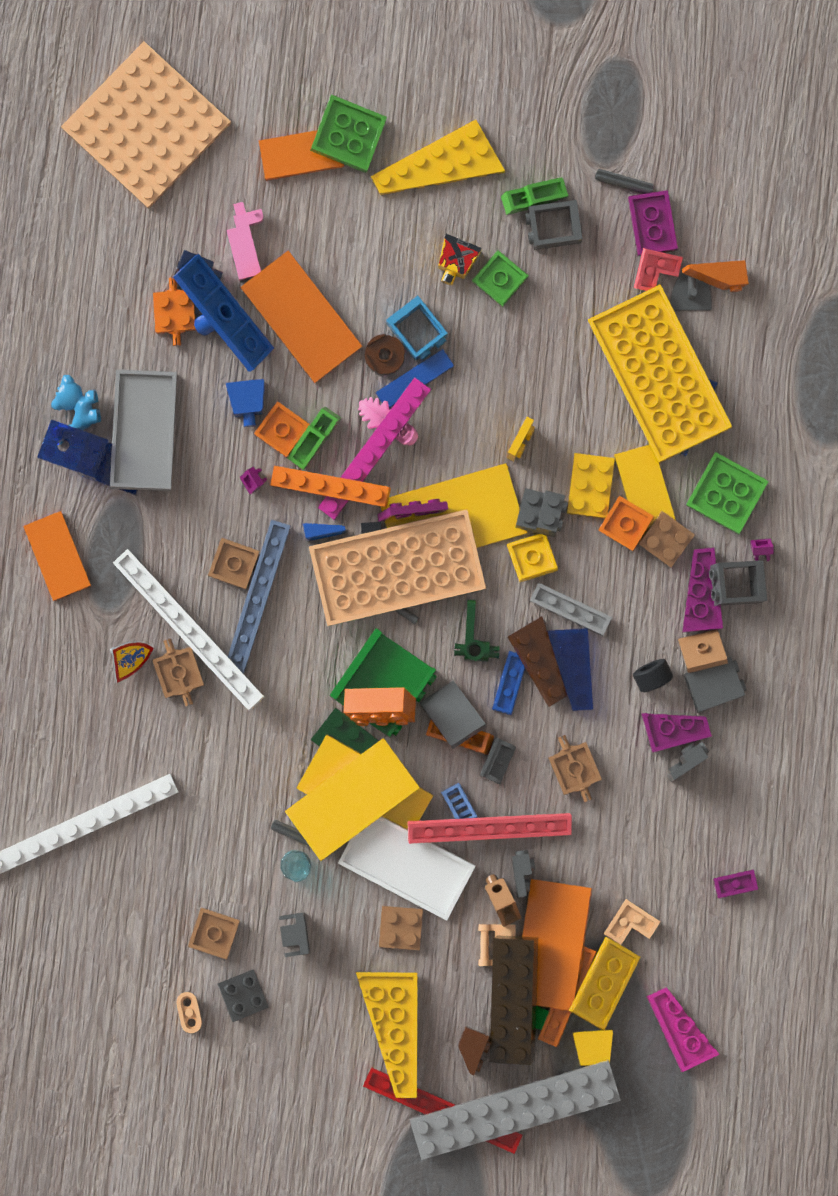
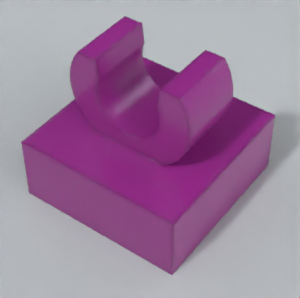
M252 467L240 476L249 494L256 492L267 481V478L261 479L258 475L262 471L261 468L255 470Z
M771 539L750 540L755 561H759L760 555H765L766 560L770 561V554H774Z

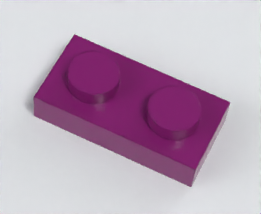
M754 869L713 878L717 898L758 890Z

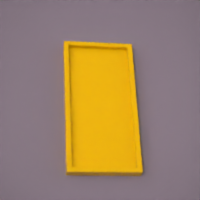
M326 735L299 782L297 789L306 794L310 793L360 756L361 753ZM420 787V789L383 815V817L408 830V821L420 820L433 794Z
M383 738L285 812L320 861H322L420 789V786L385 738Z

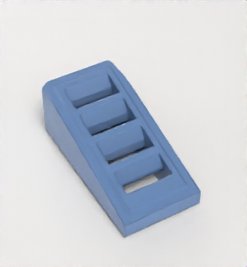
M460 783L441 792L455 819H462L470 814L472 816L469 818H478ZM460 792V795L451 800L449 799V796ZM464 799V802L458 804L457 806L454 807V806L452 805V804H454V803H456V802H458V801ZM465 807H468L467 810L463 811L460 814H457V811Z

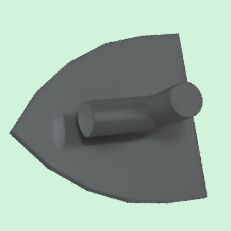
M681 273L672 290L671 306L673 310H712L711 293L708 284Z

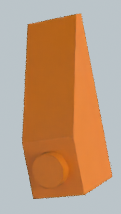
M745 260L689 264L682 269L683 274L722 290L730 289V292L742 291V288L749 284Z

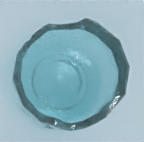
M290 850L281 859L280 869L285 878L294 882H300L309 875L312 864L309 856L303 851Z

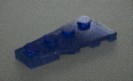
M588 628L547 631L572 711L593 710Z

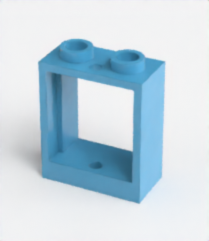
M416 296L386 319V324L415 361L419 358L421 360L425 359L431 354L430 350L435 346L439 348L447 341L445 339L448 337L447 331L419 296ZM420 309L439 335L416 352L397 328V325Z

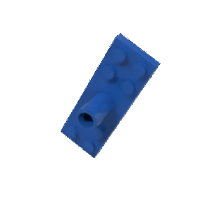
M199 253L173 276L175 281L202 313L194 321L197 332L206 336L216 330L249 372L254 370L274 349L272 344Z

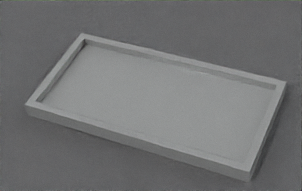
M116 370L110 489L171 491L177 372Z

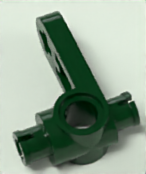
M468 600L465 644L455 643L454 649L460 650H454V656H464V660L472 662H489V658L499 659V653L494 652H499L500 646H490V641L474 640L476 600ZM471 646H478L481 653L478 656H472L469 653Z

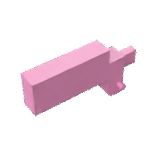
M240 202L233 204L236 213L233 216L236 228L227 230L239 281L251 279L261 272L249 226L262 223L264 217L262 209L246 213L244 203Z

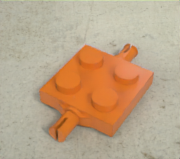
M168 278L170 290L153 293L155 332L157 334H172L173 346H181L180 334L196 330L194 326L196 319L195 304L183 290L177 289V282L174 278Z

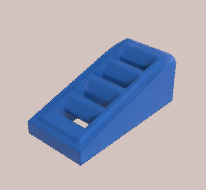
M303 524L306 541L308 542L346 533L345 526Z

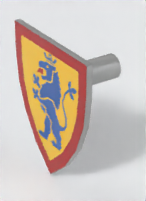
M138 641L112 647L110 653L113 656L116 683L136 673L148 660L154 648Z

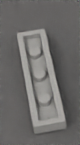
M540 583L537 584L529 601L601 636H604L612 619L611 616Z

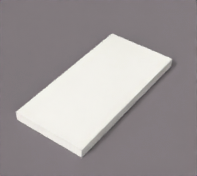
M383 816L349 841L338 864L445 920H448L476 866L432 842L409 844L408 830Z

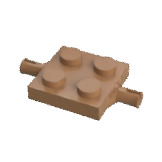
M171 638L168 639V642L164 640L167 653L152 660L164 696L167 699L175 695H182L185 707L189 706V704L192 705L190 692L204 686L191 647L175 650Z
M566 735L558 738L562 750L558 754L548 757L562 793L566 795L571 792L580 791L584 802L592 800L588 787L602 780L589 747L586 742L577 746H570Z

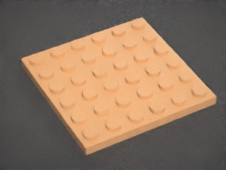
M143 41L61 128L149 209L231 124V121Z

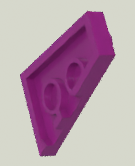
M440 499L428 500V503L421 504V501L409 502V505L402 506V503L390 504L389 508L377 514L378 522L386 521V519L392 516H396V519H403L412 516L413 513L415 516L442 513L448 510L447 501L440 502Z

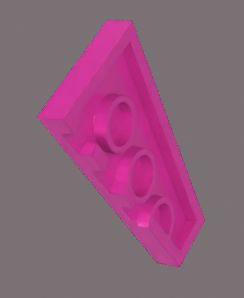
M667 987L647 996L681 1072L720 1055L711 1046L705 1035L696 1027L694 1021L685 1013L682 1006Z

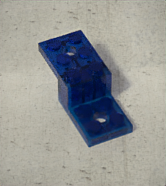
M51 419L37 458L72 470L81 477L110 486L112 444L110 441ZM63 440L69 442V448L66 451L58 449V444ZM118 489L135 496L138 491L132 489Z

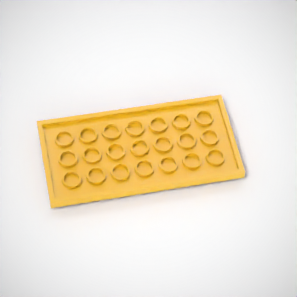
M661 284L588 319V323L658 463L732 428Z

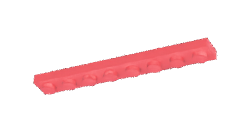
M570 813L408 821V843L571 835L572 815Z

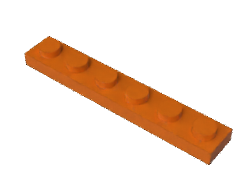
M274 466L270 483L273 487L387 508L391 488L387 486Z

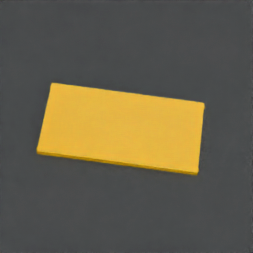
M506 463L389 497L387 508L393 503H402V506L409 505V502L421 501V504L428 503V500L440 499V502L447 501L448 510L442 513L415 516L413 513L412 516L403 519H396V516H392L386 519V528L467 510L476 548L527 534L526 530L515 528L520 508ZM381 507V511H384L387 508Z

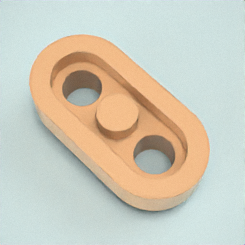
M184 992L178 996L176 1002L181 1026L187 1033H195L202 1026L198 1000L193 993ZM186 998L191 1000L190 1006L184 1005ZM189 1019H194L196 1021L195 1026H189Z

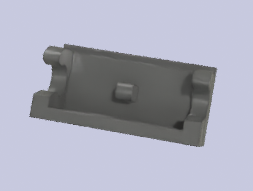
M496 737L480 776L500 785L516 747Z

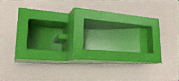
M563 177L529 184L524 188L506 191L501 196L506 215L526 211L529 209V206L549 204L568 197Z
M326 406L321 408L287 458L304 470L337 426L341 417Z

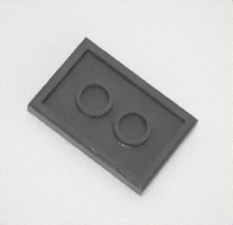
M454 680L419 702L452 749L487 727Z

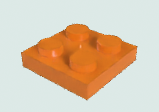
M277 401L254 432V435L287 458L310 424Z
M619 496L598 531L634 552L654 516Z

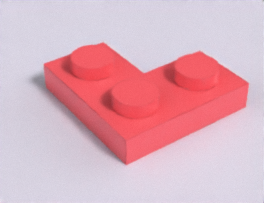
M643 248L634 288L648 291L656 287L659 273L678 277L683 257Z

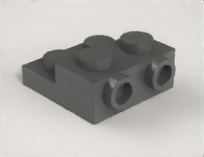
M525 488L515 528L555 538L556 531L560 532L563 524L560 515L565 513L568 501H564L565 495L547 490L543 493Z
M703 742L696 746L692 743L681 750L683 754L679 757L681 761L669 768L671 773L667 777L671 782L708 758L707 753L709 751Z
M528 850L516 851V856H512L517 898L527 896L526 892H530L529 880H524V876L532 874V870H535L534 858L529 857Z

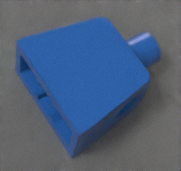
M264 379L226 383L234 416L243 417L244 427L256 426L255 415H262L264 411Z

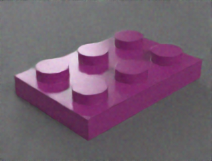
M668 190L628 196L637 256L642 255L643 248L663 253L677 251L678 246Z

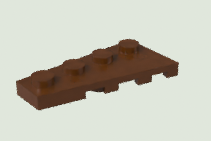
M541 616L507 638L546 704L550 707L567 697V693L543 617Z

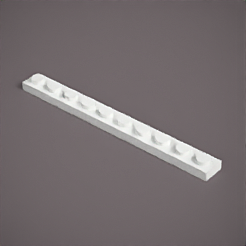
M128 549L113 562L249 711L264 698L262 693Z
M171 774L0 851V874L179 793Z

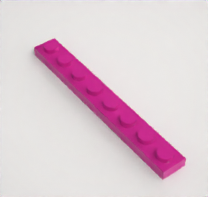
M414 378L340 478L363 482L430 393L431 389ZM325 497L318 508L335 520L349 501Z

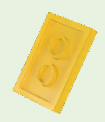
M574 453L567 514L606 518L609 509L615 458Z

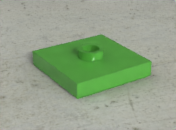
M497 250L473 278L472 282L503 307L529 275Z

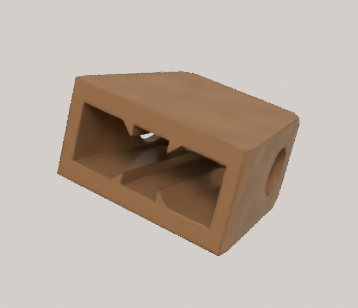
M495 874L486 878L488 885L485 886V889L502 926L505 927L521 919L517 905L504 879H498Z

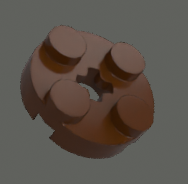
M381 334L373 337L368 342L365 349V361L367 366L378 375L393 374L404 363L405 350L403 344L396 337ZM382 350L390 352L388 355L389 359L385 360L379 357Z

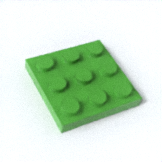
M331 94L310 151L366 173L387 117Z
M715 452L686 506L739 535L769 481Z

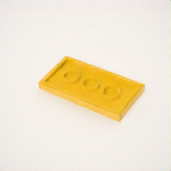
M650 445L614 454L626 499L654 516L649 527L661 511L676 521L660 465Z
M605 937L569 1011L597 1028L605 1030L641 957L612 939Z

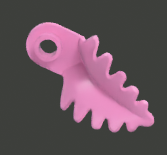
M372 397L369 400L365 398L364 401L361 400L359 402L360 407L358 410L361 411L359 415L364 416L362 418L364 422L370 420L367 425L369 429L377 428L390 411L388 402L384 401L380 406L378 398L374 400V403ZM407 423L395 439L403 445L411 446L417 441L418 432Z

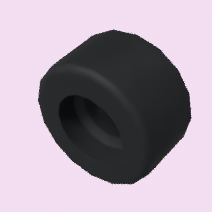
M659 659L637 669L633 673V677L639 690L645 693L670 682L673 679V674L667 661Z

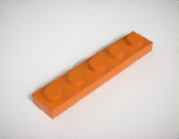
M585 946L583 948L577 993L597 954L596 951ZM550 1008L538 1040L558 1047L572 1012Z

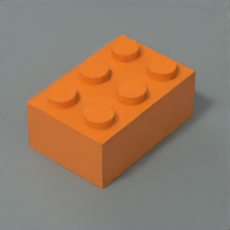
M405 688L345 689L344 714L358 726H368L369 723H376V725L386 726L388 723L408 725V722H415L416 698Z

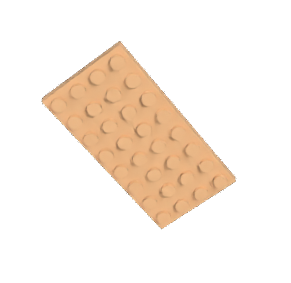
M467 510L309 546L327 626L486 589Z

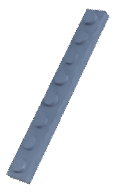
M274 520L270 522L228 654V658L243 674L245 673L291 528L290 525Z

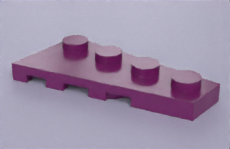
M715 548L693 550L682 633L723 629L721 606H714V601L711 598L712 581L709 578L710 566L716 564Z

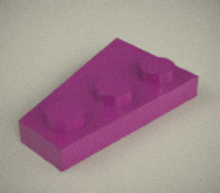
M641 713L652 753L712 737L707 718L704 716Z

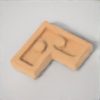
M625 899L603 934L620 945L632 928L650 939L660 921Z

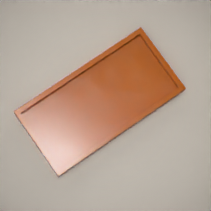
M289 251L285 252L240 287L314 384L362 347Z
M531 879L522 937H538L537 1006L569 1011L576 997L593 888Z

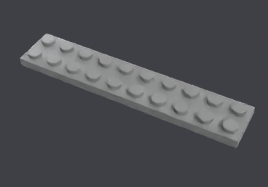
M609 1060L411 1118L410 1123L421 1160L621 1100Z

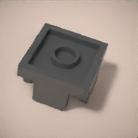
M305 913L279 916V920L296 919V924L280 927L283 947L300 946V951L284 953L285 957L310 954Z

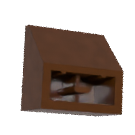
M465 1026L458 1047L469 1073L474 1076L475 1072L479 1073L484 1061L481 1059L483 1052H488L491 1041L488 1040L489 1035Z

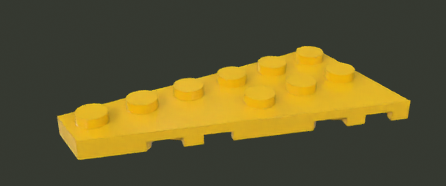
M474 120L372 175L371 179L379 194L385 195L407 189L424 188L429 185L446 184L496 173L501 174L505 173V170L477 120Z
M356 972L396 1098H417V973Z

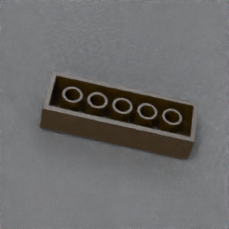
M497 935L493 938L490 1063L531 1065L535 1061L538 937Z

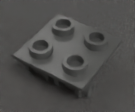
M254 969L218 983L232 1022L269 1008Z

